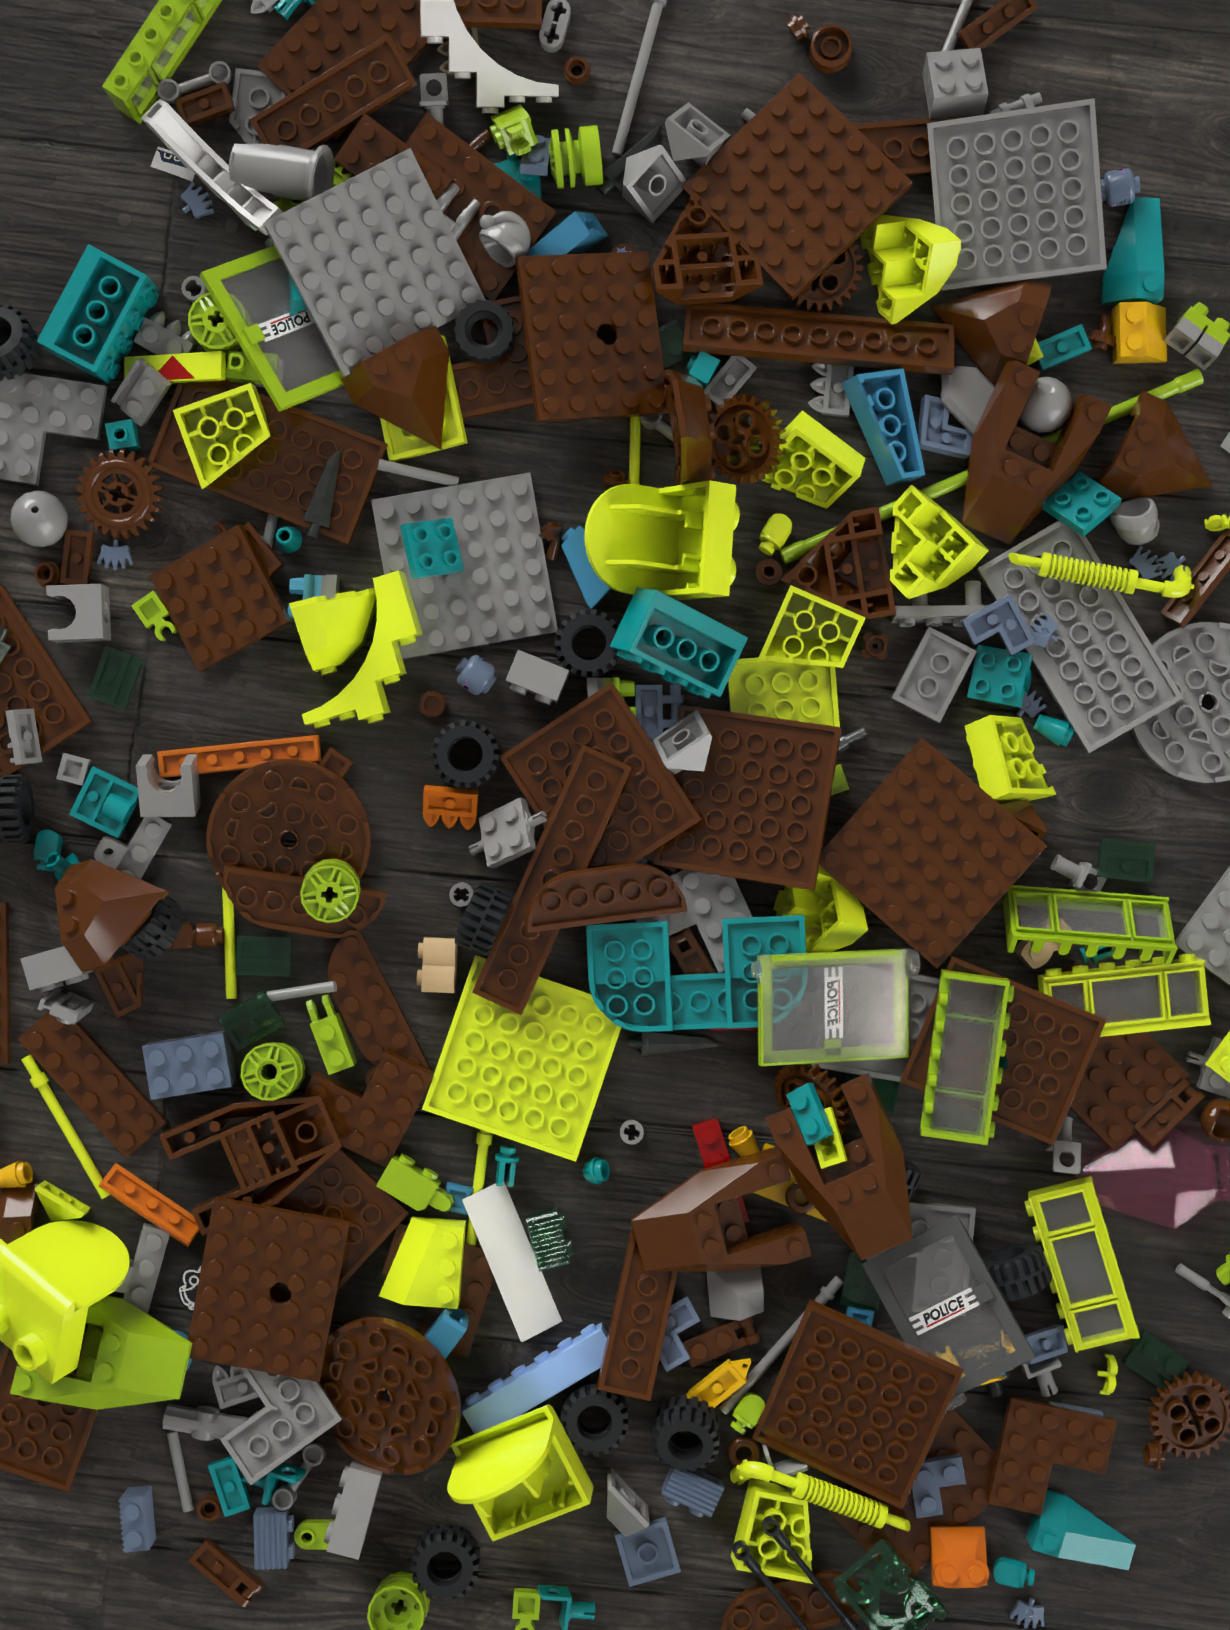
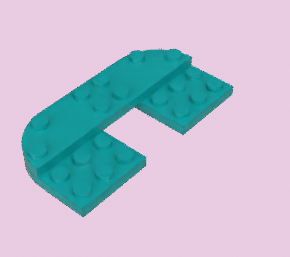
M804 915L722 919L725 973L671 975L668 921L586 925L588 977L591 995L599 1010L614 1024L631 1031L656 1032L686 1029L758 1027L757 955L806 953ZM807 967L771 969L772 1024L787 1016L800 1001L806 986Z

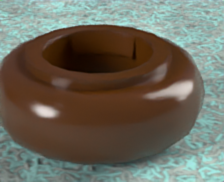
M796 1181L791 1183L785 1194L788 1207L800 1214L813 1210L814 1206L809 1200L804 1204H798L794 1201V1195L800 1188Z
M736 1437L728 1445V1460L734 1467L740 1465L745 1460L736 1456L737 1449L742 1446L751 1449V1455L746 1458L747 1462H758L760 1449L756 1441L751 1437Z

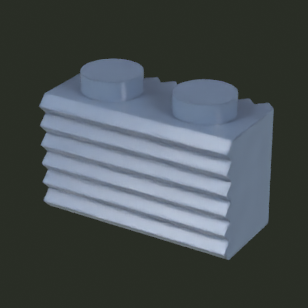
M679 1468L669 1469L661 1486L662 1495L665 1496L664 1500L674 1506H679L680 1503L689 1507V1512L697 1517L706 1515L711 1518L724 1492L723 1481L699 1469L691 1472L690 1469H685V1472H679Z
M152 1486L128 1487L118 1501L120 1503L119 1508L121 1509L119 1511L121 1514L119 1518L122 1519L120 1522L122 1527L120 1529L123 1530L121 1533L123 1535L122 1540L124 1541L122 1544L124 1546L123 1551L125 1553L150 1550L156 1540Z
M275 1507L256 1508L253 1515L254 1567L256 1570L286 1569L290 1559H294L295 1542H290V1532L294 1531V1515H290V1508L285 1511H280Z

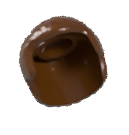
M1213 1099L1207 1103L1201 1113V1128L1205 1135L1215 1141H1230V1100Z

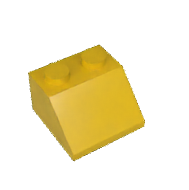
M1119 302L1111 310L1112 335L1116 336L1115 345L1112 347V364L1166 363L1167 343L1163 341L1166 337V308L1149 302Z

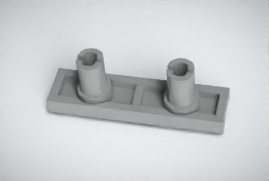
M965 582V605L930 606L928 605V595L926 593L912 598L911 606H895L896 615H891V623H899L900 627L915 626V623H926L928 627H938L942 623H953L955 627H963L960 620L988 606L981 604V582Z

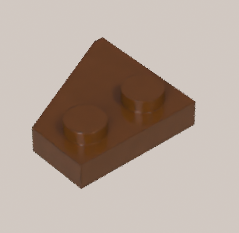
M127 953L112 960L107 966L93 969L116 1018L143 1006L144 960Z

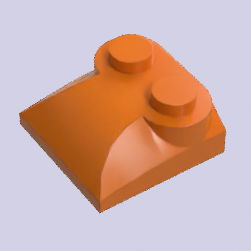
M930 1527L931 1578L933 1586L979 1588L988 1585L989 1569L987 1567L985 1527Z

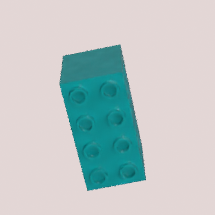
M88 244L37 342L52 355L109 384L111 379H115L119 374L121 368L119 364L123 356L130 353L133 347L132 339L136 332L140 331L149 307L152 308L156 304L159 289L146 274Z
M637 587L610 647L618 651L616 654L618 657L629 662L638 663L640 668L662 675V679L675 685L684 686V690L694 695H701L709 699L710 695L721 697L748 637L658 590Z

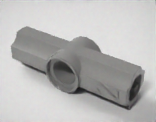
M169 1403L163 1418V1429L190 1433L195 1439L210 1441L215 1438L221 1439L247 1420L248 1417L220 1413L219 1409L212 1406L193 1408Z

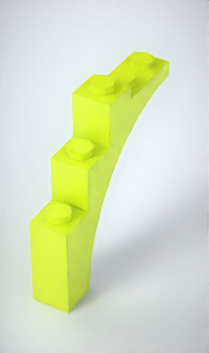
M398 570L373 578L377 598V622L373 642L366 660L354 679L336 697L321 707L302 714L305 725H314L315 729L330 725V719L339 717L340 721L356 717L355 712L357 713L358 720H367L368 724L384 720L383 715L390 713L382 681H384L385 685L400 681L399 676L407 674L398 642H400L401 646L416 642L417 636L423 635L405 572Z

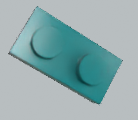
M1082 324L1038 342L1044 357L1036 361L1040 372L1089 352L1092 347Z
M806 1083L786 1094L807 1145H814L834 1134L813 1083Z
M228 1456L210 1462L208 1469L224 1516L227 1517L251 1509L252 1502L246 1484L242 1481L241 1470L233 1458Z

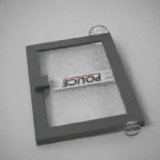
M958 1214L914 1236L912 1240L897 1245L883 1253L871 1256L862 1263L903 1341L964 1369L946 1412L958 1407L967 1400L964 1392L1036 1357Z

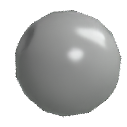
M1038 377L1019 417L1021 423L1028 429L1039 433L1052 432L1059 429L1068 420L1073 408L1071 392L1058 379Z
M32 491L25 493L16 500L11 509L10 523L13 532L21 541L33 547H46L55 544L63 537L67 529L68 514L65 506L57 497L48 492Z

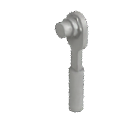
M1180 1263L1176 1267L1175 1272L1203 1291L1207 1290L1220 1298L1226 1304L1222 1313L1230 1319V1295L1220 1292L1211 1286L1208 1280Z

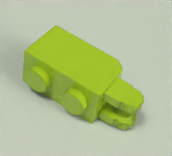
M521 104L490 116L493 125L489 127L495 143L497 142L499 148H504L509 156L512 154L517 156L530 152L532 146L538 143L537 136L534 134L531 125V118Z
M326 994L322 996V1003L328 1016L320 1019L313 1000L307 1001L306 1006L312 1020L310 1024L328 1075L354 1066L358 1060L339 1012L336 1013L330 996Z
M396 1154L391 1159L376 1185L378 1188L417 1211L426 1209L428 1205L442 1212L449 1211V1208H451L455 1201L451 1193L448 1194L445 1189L440 1187L442 1181L437 1179L439 1176L437 1173L428 1168L422 1170L414 1165L415 1161L405 1154H401V1156Z

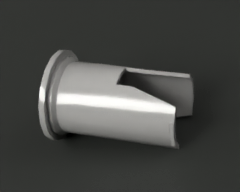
M234 144L229 159L230 180L262 192L272 193L274 196L307 201L332 188L334 181V157L327 145H321L314 151L286 145Z

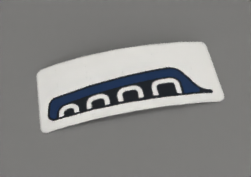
M161 147L157 148L150 167L171 173L191 182L193 181L195 175L193 171L188 169L170 150Z

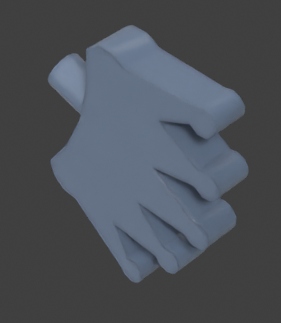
M191 182L186 191L181 194V200L187 204V206L182 208L183 212L187 213L191 210L195 219L213 214L214 210L212 208L210 210L207 209L209 206H212V200L204 202L209 198V193L205 192V194L200 195L203 191L202 187L200 186L198 189L193 190L195 184Z
M113 540V547L104 544L101 546L97 564H101L104 559L105 568H109L112 561L113 570H118L119 561L123 569L126 568L127 559L130 565L134 564L128 545L118 547V540Z
M1140 546L1133 558L1130 559L1129 564L1134 566L1135 570H1138V574L1140 573L1143 579L1149 580L1162 575V571L1159 573L1155 572L1162 564L1152 565L1158 556L1154 555V557L1147 559L1151 550H1147V552L1140 555L1143 549Z
M1170 552L1161 558L1155 559L1154 562L1159 563V561H1163L1162 565L1157 568V571L1166 568L1161 578L1164 579L1171 575L1168 581L1173 582L1174 569L1182 565L1186 558L1182 555L1177 559L1175 553Z
M1047 612L1044 613L1046 620L1040 617L1036 618L1040 625L1030 623V627L1036 631L1031 632L1036 641L1032 645L1039 646L1040 648H1045L1049 639L1053 642H1056L1058 639L1053 635V632L1059 628V625L1053 621Z
M1033 690L1028 696L1024 694L1022 707L1019 708L1017 716L1021 717L1025 712L1029 718H1033L1037 713L1046 708V704L1038 707L1040 700H1042L1041 696L1034 700L1036 690Z
M1030 1597L1029 1603L1019 1599L1009 1617L1013 1619L1017 1615L1015 1620L1017 1625H1020V1622L1024 1619V1628H1028L1032 1620L1031 1625L1034 1629L1040 1619V1625L1044 1627V1608L1042 1605H1034L1035 1599Z

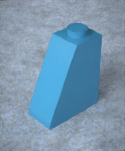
M575 211L530 248L527 255L583 254L607 238L608 234L594 213Z
M579 525L576 529L571 527L563 535L561 540L564 543L561 547L587 608L591 610L601 602L612 588L608 587L594 572L586 553L585 529Z
M459 1307L458 1309L442 1308L424 1335L437 1348L444 1359H446L466 1332L470 1315Z

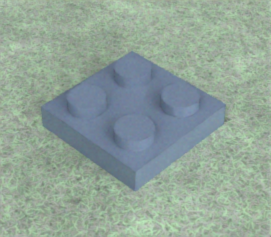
M666 1517L649 1521L650 1525L645 1529L627 1537L619 1530L614 1532L629 1587L681 1572Z

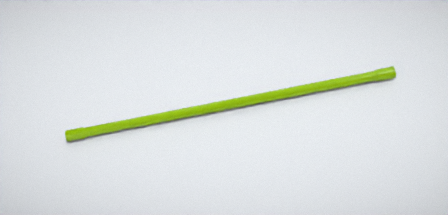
M1195 369L1175 378L1171 382L1148 391V393L1163 400L1203 384L1204 379L1200 370ZM1139 395L1113 406L1104 425L1131 414ZM1062 429L1041 438L1055 444ZM968 470L920 491L930 499H934L966 485ZM896 501L879 508L881 521L893 517V505ZM836 527L780 549L779 552L784 564L807 555Z

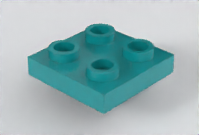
M1079 472L1043 503V510L1084 537L1121 506V498L1082 472Z
M452 518L405 523L400 526L412 580L464 571Z
M978 645L967 698L1021 708L1024 694H1027L1031 685L1032 674L1030 666L1033 655L1024 652L1009 655L1006 649Z
M92 766L69 815L107 834L120 838L139 801L138 787L96 766Z

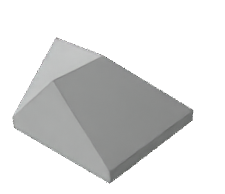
M689 102L665 121L673 161L693 159L702 167L724 146L731 136Z
M657 145L626 157L622 197L649 222L654 223L683 191L682 186L687 181L664 147Z
M695 710L653 739V742L664 765L675 775L682 770L704 772L712 735L699 711Z
M760 1268L731 1272H706L710 1317L741 1321L764 1312V1290Z
M610 1467L607 1470V1519L627 1537L650 1525L648 1504Z

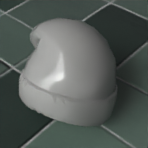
M500 211L493 216L483 215L481 217L480 225L482 230L479 233V238L487 253L503 267L515 266L516 258L518 256H526L530 248L531 236L526 222L518 214L511 211Z
M1139 497L1121 502V506L1110 514L1112 525L1115 527L1120 538L1128 544L1143 545L1152 541L1158 534L1160 528L1158 510L1155 502L1148 497Z

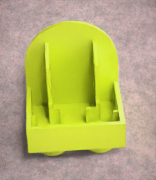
M708 480L664 488L638 484H622L608 489L592 505L585 525V548L594 572L608 587L625 594L634 595L636 588L639 587L658 590L675 600L729 596L730 585L733 583L736 575V564L732 558L733 531L737 527L740 517L739 507L735 502L736 485Z
M75 1220L45 1224L9 1244L0 1239V1341L13 1351L20 1367L26 1371L35 1370L51 1384L77 1369L88 1307L114 1292L121 1286L127 1276L130 1260L124 1243L104 1227Z
M549 1404L457 1440L451 1446L456 1455V1460L447 1486L448 1493L456 1503L474 1505L492 1541L591 1503L594 1486L555 1410Z

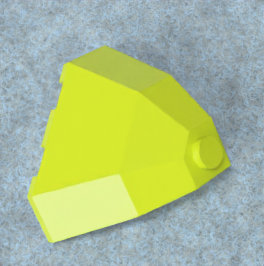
M882 214L860 238L862 248L868 250L871 260L867 268L872 286L877 285L879 298L876 301L878 312L889 323L896 324L935 296L957 266L958 255L961 251V239L949 229L921 219Z
M912 484L893 505L895 528L894 532H892L891 542L893 569H890V581L908 599L949 586L971 571L989 551L950 513Z
M375 588L359 592L338 593L331 599H327L323 595L289 603L305 654L313 671H321V675L337 672L336 667L343 666L365 644L377 607Z
M819 866L815 891L785 886L784 891L779 890L773 908V910L777 911L776 916L804 915L806 953L832 952L852 945L868 930L864 908L859 900L821 866Z

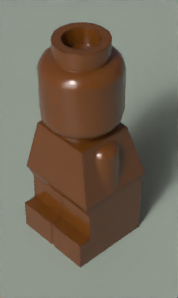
M182 922V927L178 930L179 935L177 939H174L171 947L166 949L191 948L194 944L198 947H216L218 943L224 942V927H218L216 923H198L195 926L192 922Z

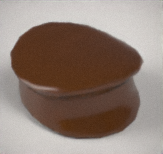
M834 24L820 27L814 32L809 44V58L813 66L826 74L838 72L846 67L852 54L850 34L843 27Z

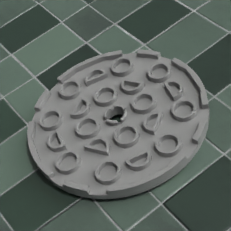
M1222 622L1188 624L1184 629L1179 627L1164 634L1151 644L1184 698L1135 726L1131 731L1144 754L1165 772L1192 782L1213 783L1230 780V624ZM1204 695H1209L1214 700V706L1210 710L1201 707Z

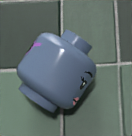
M1130 168L1108 171L1105 173L1104 179H1100L1102 202L1106 201L1109 207L1131 204L1135 200V193H1140L1139 176L1134 177Z
M474 655L469 659L464 657L455 669L459 673L457 683L473 695L486 694L497 678L494 675V666L478 655Z

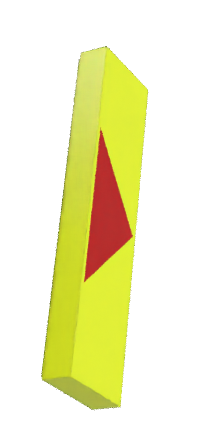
M223 351L124 357V379L135 361L143 358L148 366H152L171 383L226 380V353Z

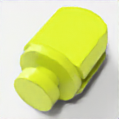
M781 513L772 515L761 531L759 537L761 543L758 549L764 554L772 556L775 550H780L791 534L792 522L786 515Z

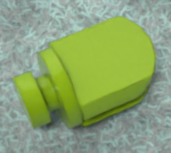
M746 1393L733 1410L732 1416L737 1421H733L730 1426L742 1435L746 1431L744 1429L745 1426L750 1429L756 1426L765 1408L764 1400L756 1393Z

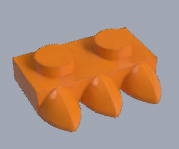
M425 785L423 793V818L429 827H432L437 823L441 815L443 823L450 829L455 825L458 817H460L463 827L469 830L475 824L477 818L479 789Z

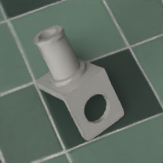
M445 73L421 74L420 106L424 107L430 116L444 126L443 109L445 106H449L447 75ZM435 79L441 83L442 91L439 95L431 96L428 94L426 85L430 80Z
M1059 854L1056 855L1050 866L1051 870L1071 879L1068 886L1076 890L1101 891L1107 880V875L1092 868V864L1080 862L1077 865ZM1088 874H1093L1097 878V885L1093 889H1086L1083 885Z
M1065 1117L1054 1146L1051 1144L1046 1146V1151L1053 1152L1052 1169L1054 1172L1079 1174L1081 1171V1143L1072 1141L1073 1118ZM1061 1153H1071L1073 1155L1074 1164L1071 1167H1065L1060 1163L1059 1157Z
M1056 1356L1034 1364L1020 1365L1028 1379L1036 1376L1042 1396H1051L1049 1390L1052 1391L1053 1395L1058 1392L1051 1370L1062 1366Z
M762 1444L768 1465L773 1466L774 1470L792 1477H796L799 1472L802 1473L808 1470L807 1464L792 1457L773 1464L767 1446Z

